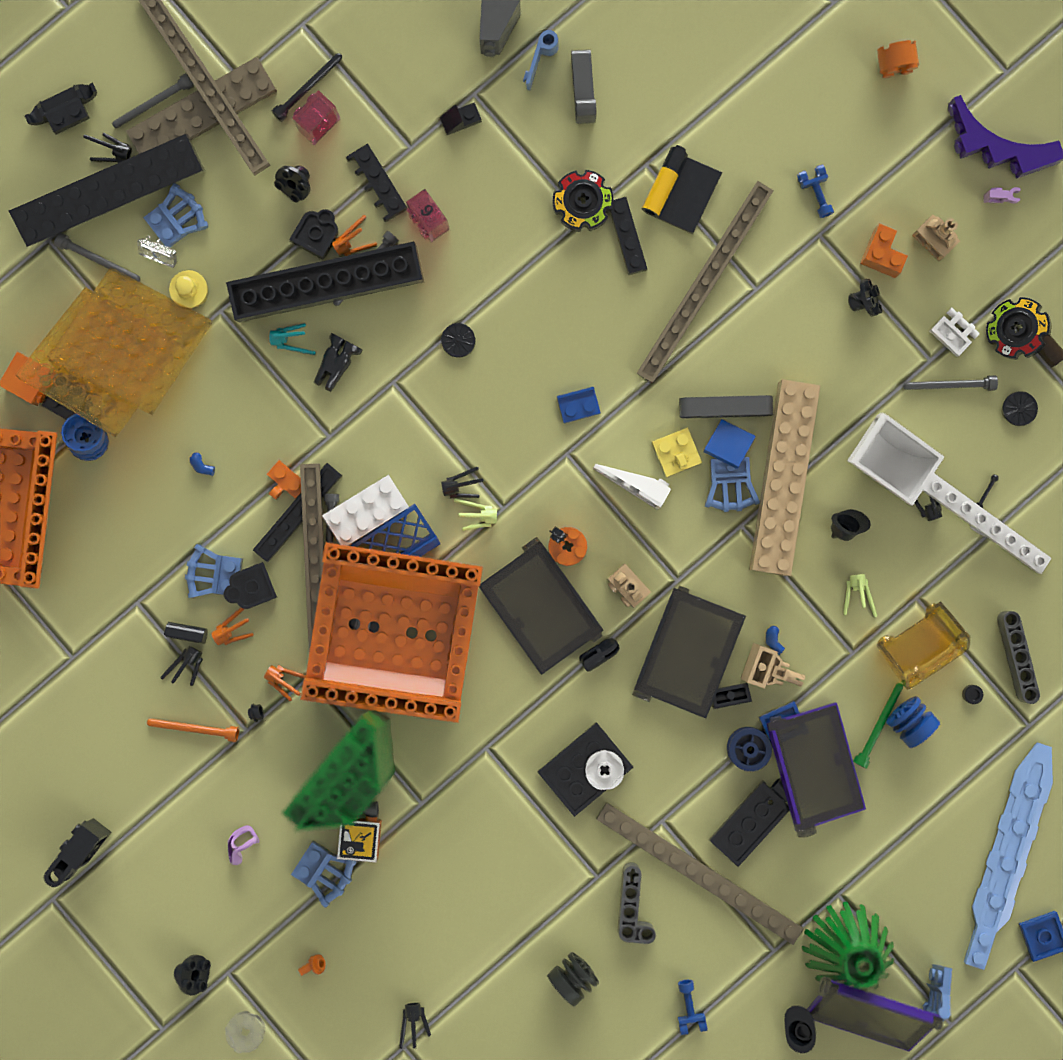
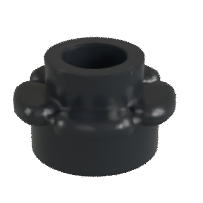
M556 526L552 531L549 530L552 533L550 538L557 543L565 542V538L568 536Z
M253 703L251 708L248 709L249 718L253 719L254 722L264 718L261 704L254 705Z

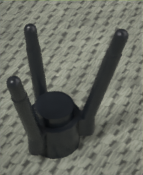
M106 133L102 134L103 137L114 142L115 145L83 135L85 139L113 149L112 155L116 157H90V161L119 163L131 157L132 148L129 147V144L122 143Z
M479 467L446 478L447 481H442L444 496H450V499L456 497L479 498L478 494L456 492H459V487L483 482V478L461 483L455 481L479 470Z
M929 496L931 503L925 505V510L916 500L914 504L920 511L922 518L926 517L927 521H932L942 517L940 503Z
M189 646L187 649L185 648L182 654L161 676V679H164L183 659L184 662L171 683L174 684L187 664L193 666L196 663L190 685L193 686L199 666L203 661V658H201L202 652L192 646Z
M408 1003L405 1005V1009H403L400 1049L403 1048L407 1018L411 1022L413 1049H416L415 1021H419L420 1016L428 1037L431 1036L424 1007H420V1003Z

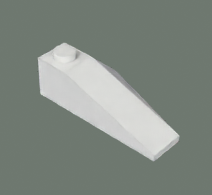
M595 464L593 468L655 509L661 508L671 490L668 488L669 484L660 478L657 481L653 478Z

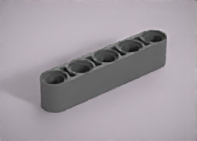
M773 396L679 398L680 418L773 416Z
M1003 611L998 615L997 622L1016 696L1021 702L1035 704L1040 699V692L1021 617L1017 612ZM1008 615L1012 617V622L1009 625L1006 622ZM1012 634H1016L1017 640L1015 643L1011 642ZM1018 652H1020L1022 656L1019 662H1017L1015 658ZM1025 671L1026 679L1022 681L1020 675ZM1027 690H1030L1031 697L1029 699H1026L1025 693Z

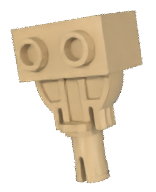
M932 215L912 234L938 261L943 259L960 242L957 234L954 232L958 224L957 222L952 223L954 221L952 218L943 222L941 218Z
M623 564L607 579L610 582L607 585L614 593L618 591L623 596L621 601L627 607L630 605L633 608L636 607L651 593L626 564Z
M753 643L741 679L765 689L766 685H773L775 683L783 685L784 682L777 680V678L802 686L804 682L795 678L805 680V675L781 667L789 668L790 665L782 661L777 655V651Z

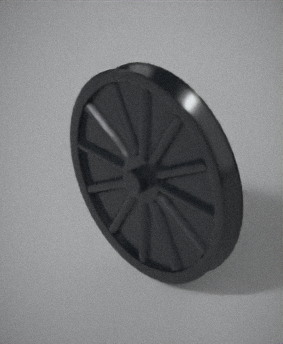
M463 323L449 325L443 331L441 343L445 352L457 358L470 354L476 342L473 330Z
M1015 392L1005 399L1002 407L1003 415L1009 423L1016 426H1024L1036 418L1038 405L1035 398L1029 393Z

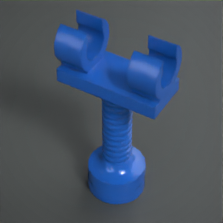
M822 164L815 168L817 178L809 180L806 171L799 172L797 178L801 189L813 187L820 206L817 212L820 218H825L832 215L834 210L832 205L827 204L819 183L828 179V174H826V169Z
M693 980L679 981V992L684 994L687 1016L678 1017L681 1035L688 1034L687 1024L698 1022L700 1032L708 1031L705 1014H695L691 995V991L694 990Z

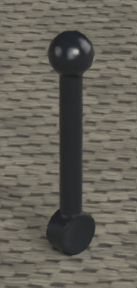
M994 474L991 476L990 484L979 503H976L983 508L985 498L993 484L999 480L998 475Z

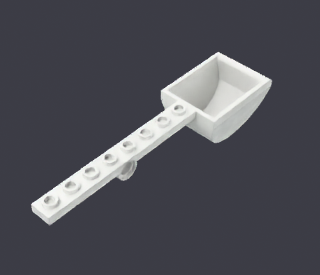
M880 413L875 417L861 441L848 458V462L908 505L913 506L921 492H925L967 522L973 531L989 538L1038 574H1042L1052 559L934 473L943 460V455L888 415Z

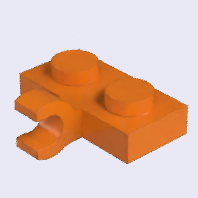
M278 460L267 473L278 484L269 492V495L277 500L283 491L286 490L296 499L301 494V478Z

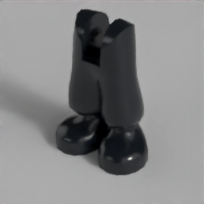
M333 333L329 336L331 346L325 350L322 363L314 380V383L320 386L326 375H329L330 378L325 386V390L329 392L334 389L341 376L350 366V357L352 355H360L363 351L361 348ZM344 346L343 351L339 355L340 348Z

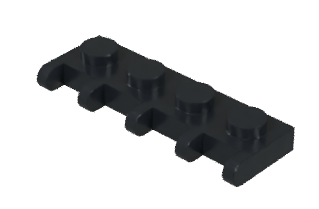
M368 143L346 156L348 162L355 159L360 168L354 172L356 176L364 173L370 184L364 187L366 192L374 189L380 199L374 203L375 207L378 208L383 205L388 212V215L383 217L385 222L408 209Z

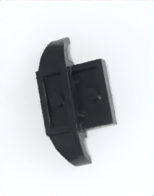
M93 82L89 85H73L69 89L44 101H40L30 114L24 116L29 125H41L49 122L53 132L57 135L90 119L84 104L96 97L97 90Z

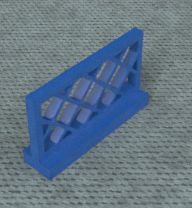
M413 504L350 546L357 547L365 543L370 544L369 549H372V545L383 547L382 551H385L386 548L396 549V553L421 557L441 543L416 504ZM415 510L418 515L417 522L406 521L407 514ZM393 523H402L400 533L390 531ZM405 524L416 526L413 536L403 534ZM418 527L426 528L430 533L424 538L416 537ZM377 533L386 534L384 544L373 542L374 536ZM389 535L399 536L397 546L387 544ZM402 537L412 539L410 547H400Z

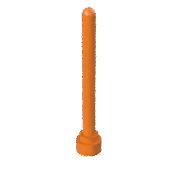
M158 719L147 720L148 726L222 736L230 742H237L239 737V727L235 726L222 729Z

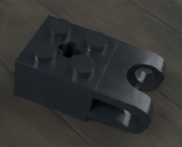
M94 818L89 821L85 820L81 825L78 824L71 832L73 836L70 840H65L60 846L61 852L45 872L43 877L45 883L50 887H58L64 881L73 877L79 868L89 863L111 834V831ZM53 871L55 876L58 878V881L52 880L51 873Z

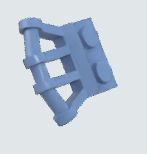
M176 183L171 186L164 202L158 204V207L143 217L167 249L187 234L209 227L204 219L203 207L196 203L193 194L180 189V186ZM176 195L183 198L173 208L168 209ZM189 205L191 210L179 220H176L174 215ZM196 216L198 222L196 225L182 228L184 224Z
M749 457L743 459L738 469L718 459H710L712 485L705 502V507L710 508L711 506L723 510V512H729V510L742 511V509L753 504H760L751 483ZM745 482L751 497L742 501L741 483ZM727 483H735L736 502L728 501ZM717 484H722L723 502L713 499Z
M196 544L194 547L195 551L186 565L188 566V572L185 574L189 590L188 598L211 593L224 595L225 588L230 585L231 575L241 571L243 559L217 555L205 547ZM204 553L215 559L216 563L213 565L198 563L197 561L201 554ZM196 567L213 569V578L195 576ZM195 581L212 583V588L197 591Z
M313 841L291 875L306 884L307 887L312 888L320 903L326 908L330 905L329 902L339 895L342 896L345 886L352 881L351 875L356 861L337 859V855ZM330 860L345 863L344 873L329 863ZM324 869L340 878L339 883L335 884L323 876L322 872ZM316 881H320L333 891L325 896Z
M932 964V968L929 970L931 984L926 983L930 988L928 1002L923 1004V1010L940 1015L941 1018H938L935 1023L941 1024L951 1015L950 990L952 968Z

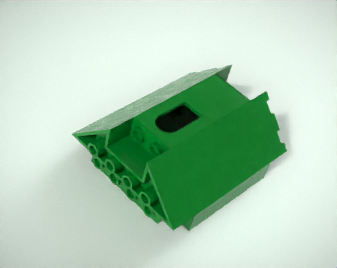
M369 710L361 716L351 730L342 738L282 812L286 818L297 826L294 831L354 825L395 773L390 719L387 720L377 711Z

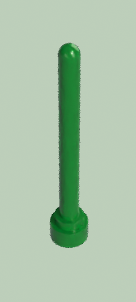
M902 683L895 685L862 753L859 752L853 760L855 764L865 769L868 768L870 764L869 755L903 689Z

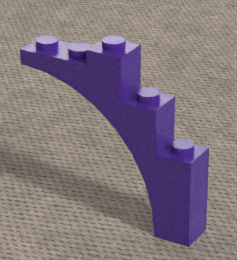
M961 95L954 97L948 103L949 114L953 116L955 121V130L960 134L954 141V148L961 159L982 151V159L988 168L1010 161V169L1015 174L1016 179L1063 161V149L1059 140L1046 144L1012 142L997 136L979 123L967 108Z

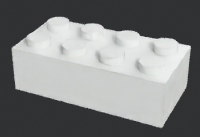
M387 475L325 513L322 517L338 543L350 546L409 508L390 476Z

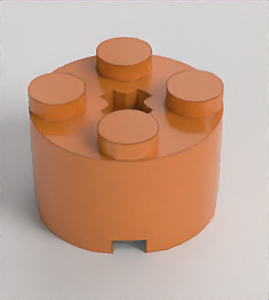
M911 40L894 42L889 44L888 49L884 50V46L877 49L880 74L883 75V78L893 77L894 73L901 72L902 75L910 74L919 66L916 41L912 43Z
M560 528V530L568 535L565 538V542L572 543L573 547L568 552L567 549L563 550L562 548L565 545L564 542L557 543L550 538L548 545L549 553L554 561L560 565H575L584 558L587 552L586 538L576 528Z

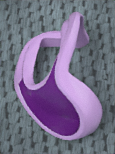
M246 825L237 829L228 840V856L232 865L242 863L243 856L240 851L260 842L251 826ZM250 831L254 838L237 847L234 843L235 839L243 833Z

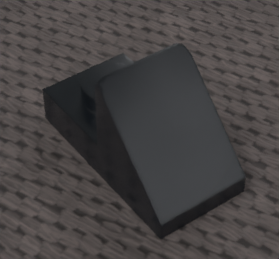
M475 102L461 108L454 105L440 117L446 135L482 122Z

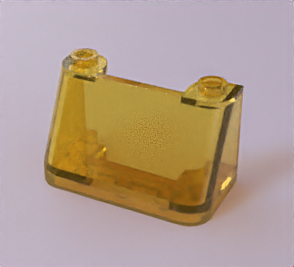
M941 601L928 606L925 618L895 638L885 635L878 641L877 648L906 690L915 687L964 654L970 647L971 636Z

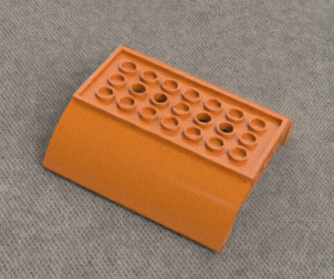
M0 428V584L37 589L40 587L57 432H30Z
M325 542L322 561L324 562L301 700L458 723L478 586H480L483 567ZM356 618L360 621L358 629L350 628L349 621ZM375 621L379 624L377 632H371L368 629L370 622ZM410 627H414L418 631L417 636L414 638H410L406 634L407 629ZM428 630L436 632L435 640L429 641L426 639L425 634Z

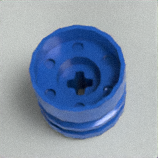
M82 412L73 414L62 426V439L71 453L78 459L85 461L95 460L101 457L107 450L109 444L108 434L102 423L92 414Z
M917 696L911 697L900 704L886 721L890 727H893L895 733L903 731L900 739L909 748H914L927 740L940 725V721L932 712L924 713L926 705L921 703Z

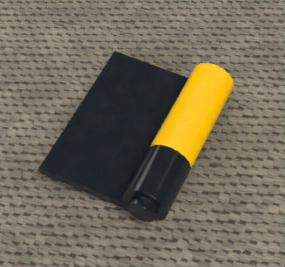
M676 145V147H671L642 206V210L650 216L693 234L722 172L689 158L686 149L682 146Z

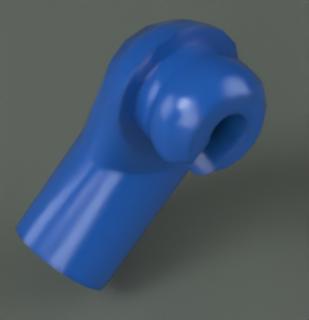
M193 453L189 461L197 473L213 476L215 467L204 465L202 455L200 453Z
M771 626L766 631V644L780 655L785 647L778 642L779 628Z

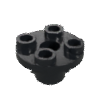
M300 165L295 167L282 166L275 174L274 185L289 197L291 201L298 203L306 199L310 194L311 189L308 181L310 174L305 167Z
M870 279L861 280L860 291L850 294L848 297L851 310L856 312L866 309L871 317L882 313V306L878 302L877 297L880 295L878 286L873 285Z
M191 955L183 963L177 965L174 970V979L180 990L184 994L191 996L204 992L208 986L207 982L211 963L201 955Z

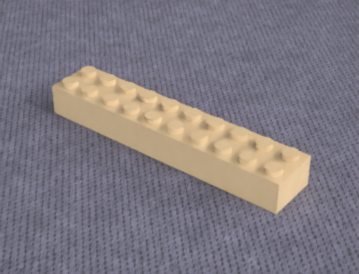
M783 379L778 383L749 570L791 576L820 385Z

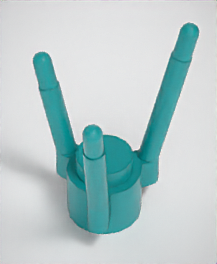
M305 323L270 330V344L272 346L277 345V349H287L311 355L316 354L315 351L284 345V343H287L288 337L305 335L304 331L287 333V331L305 327Z

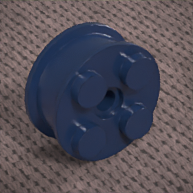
M742 727L734 731L729 737L727 754L738 768L752 772L760 770L767 765L772 755V746L769 738L760 730L753 727ZM752 746V750L747 752V748Z

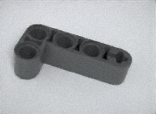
M591 50L571 51L576 124L596 123V99H594Z
M628 862L623 867L618 921L619 936L624 942L650 944L656 938L653 925L649 922L638 921L641 870L636 863ZM631 869H634L636 872L633 874V882L630 881L628 873L631 872ZM628 888H634L636 890L633 896H627L625 894ZM626 908L634 909L632 915L627 916L624 914ZM630 927L632 932L629 935H624L622 930ZM644 929L652 931L648 937L641 935Z

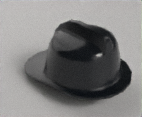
M849 509L835 513L831 518V537L833 539L839 538L849 541L856 535L869 530L871 526L870 520L864 513L858 510Z
M798 1005L792 1006L787 1009L784 1017L786 1040L790 1048L795 1052L807 1053L815 1046L817 1033L813 1016L806 1008Z

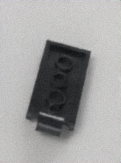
M781 777L772 784L771 788L762 780L709 838V841L737 867L744 862L790 811L786 803L787 799Z

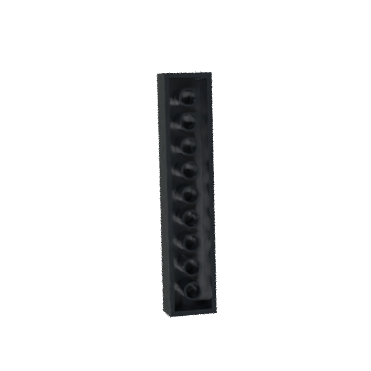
M184 134L9 210V213L28 247L200 173L205 169L189 135Z
M413 241L226 282L234 320L244 322L424 283L417 245Z

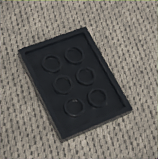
M597 722L537 771L574 817L606 791L593 787L587 780L585 767L587 760L592 754L601 750L615 753L623 762L624 775L634 768ZM602 765L600 767V774L603 775L605 773L608 775L609 766L606 765L604 767Z

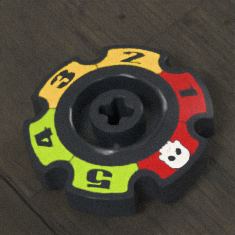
M585 170L583 175L578 174L577 171H572L558 182L560 190L553 193V210L555 215H562L561 223L566 228L581 232L583 227H587L589 231H593L607 221L608 216L605 212L612 210L614 197L611 187L603 185L605 183L603 176L590 170ZM581 198H584L585 204H582Z
M1020 297L1017 303H1013L1011 299H1008L993 310L994 320L987 322L986 335L988 342L992 345L997 344L995 351L1008 359L1018 360L1021 354H1024L1026 358H1030L1045 347L1046 343L1043 342V338L1051 335L1052 324L1050 316L1047 312H1040L1042 305L1035 300ZM1018 325L1022 326V328L1019 329V332L1015 331V329L1018 328Z

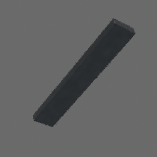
M328 463L320 470L322 499L324 494H327L342 476ZM301 494L254 547L253 551L266 562L271 560L303 522Z

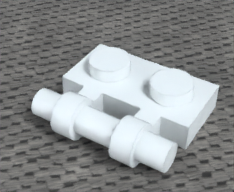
M951 308L947 312L951 320L949 321L945 316L942 317L930 332L958 357L972 343L967 336L970 335L975 339L980 333L975 330V326L972 323L969 324L962 317L963 315L959 311L956 312ZM957 323L964 329V331L961 332L954 325Z

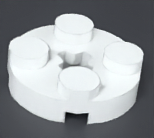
M601 750L589 757L586 762L585 772L587 780L593 787L606 790L613 789L620 784L624 775V767L618 755L611 751ZM602 765L604 767L606 765L609 766L608 775L605 773L603 775L600 774V767Z

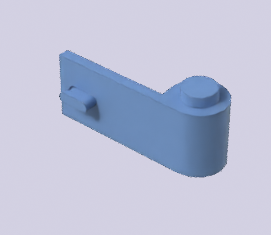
M546 30L541 33L530 70L525 72L523 82L526 81V88L531 91L541 54L553 56L559 49L558 36L552 30Z

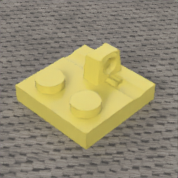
M688 427L652 442L666 477L702 463Z

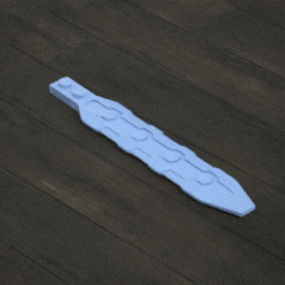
M1036 742L1015 770L1009 789V798L997 826L998 832L986 861L987 867L981 886L977 889L972 905L975 927L964 963L985 970L996 933L1010 920L1021 877L1024 875L1031 844L1035 840L1039 828L1037 825L1053 784L1052 747Z

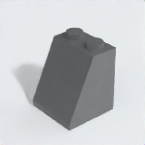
M482 0L479 38L481 54L487 57L500 55L521 16L520 0Z

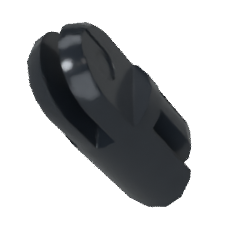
M613 638L606 639L581 654L579 660L585 670L590 672L619 652V644Z

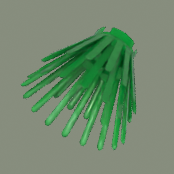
M843 902L845 911H840L846 928L833 907L828 905L826 909L833 920L830 917H826L825 921L831 929L818 915H814L813 920L831 938L818 928L815 929V934L808 929L804 931L805 935L828 951L812 943L809 944V948L802 946V951L832 964L810 960V963H805L806 967L837 973L833 975H816L815 979L819 982L831 980L845 981L842 984L854 985L852 987L862 988L861 990L867 991L872 986L874 990L879 987L878 979H887L889 973H884V971L894 963V958L884 963L894 947L893 941L882 955L888 935L887 927L883 928L878 945L879 916L876 913L871 917L870 939L864 905L860 904V910H856L860 933L848 902ZM865 961L863 966L858 967L861 962Z

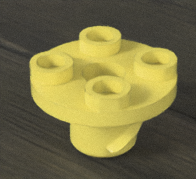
M185 270L172 278L169 293L172 300L178 306L192 309L206 301L208 285L199 273Z

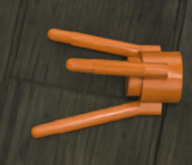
M365 215L332 243L339 256L343 254L348 256L377 246L375 242L349 250L352 247L349 240L360 233L362 229L359 228L353 233L351 232L366 219Z
M243 608L238 609L211 633L217 645L223 643L228 645L254 635L249 633L230 638L232 637L231 632L249 621L246 618L230 628L226 626L244 610Z
M271 665L264 675V678L268 680V684L278 690L288 701H292V698L278 685L279 683L300 696L301 693L282 680L284 678L282 672L304 679L306 675L283 668L280 665L277 668Z

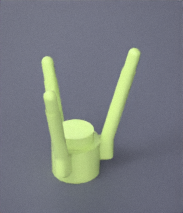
M457 498L454 499V502L483 509L481 514H458L459 517L481 518V522H485L463 527V531L491 527V524H496L497 509H492V506H485Z
M865 574L851 575L850 581H846L847 590L843 614L847 615L851 588L853 587V591L860 592L862 608H866L865 590L871 611L876 618L877 613L868 587V579H866Z

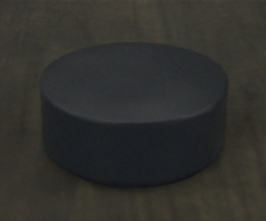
M968 685L964 688L962 696L967 703L978 704L982 701L984 693L979 686Z

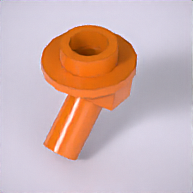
M317 954L311 956L308 960L309 963L298 969L301 976L311 970L315 974H322L325 970L326 962L322 955Z

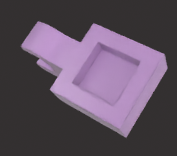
M999 187L991 188L984 194V203H1018L1020 198H1014L1013 193H1018L1021 189L1014 187L1007 191Z

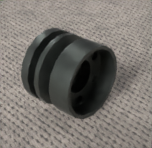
M571 951L568 954L570 961L565 958L562 960L566 970L564 971L559 966H556L547 974V977L557 992L570 1005L575 1007L584 998L581 988L591 992L590 984L596 987L599 981L586 961Z

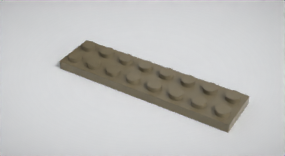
M258 57L215 80L236 114L277 92ZM197 90L130 128L126 133L138 154L184 134H188L192 140L220 123Z

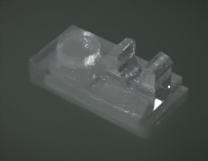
M147 235L145 239L142 238L137 241L139 255L172 268L177 264L176 250L161 245L160 239H157L154 243L151 242V236Z

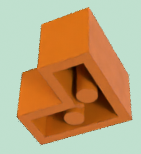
M879 224L872 233L860 264L893 278L901 274L908 255L891 249L897 230Z

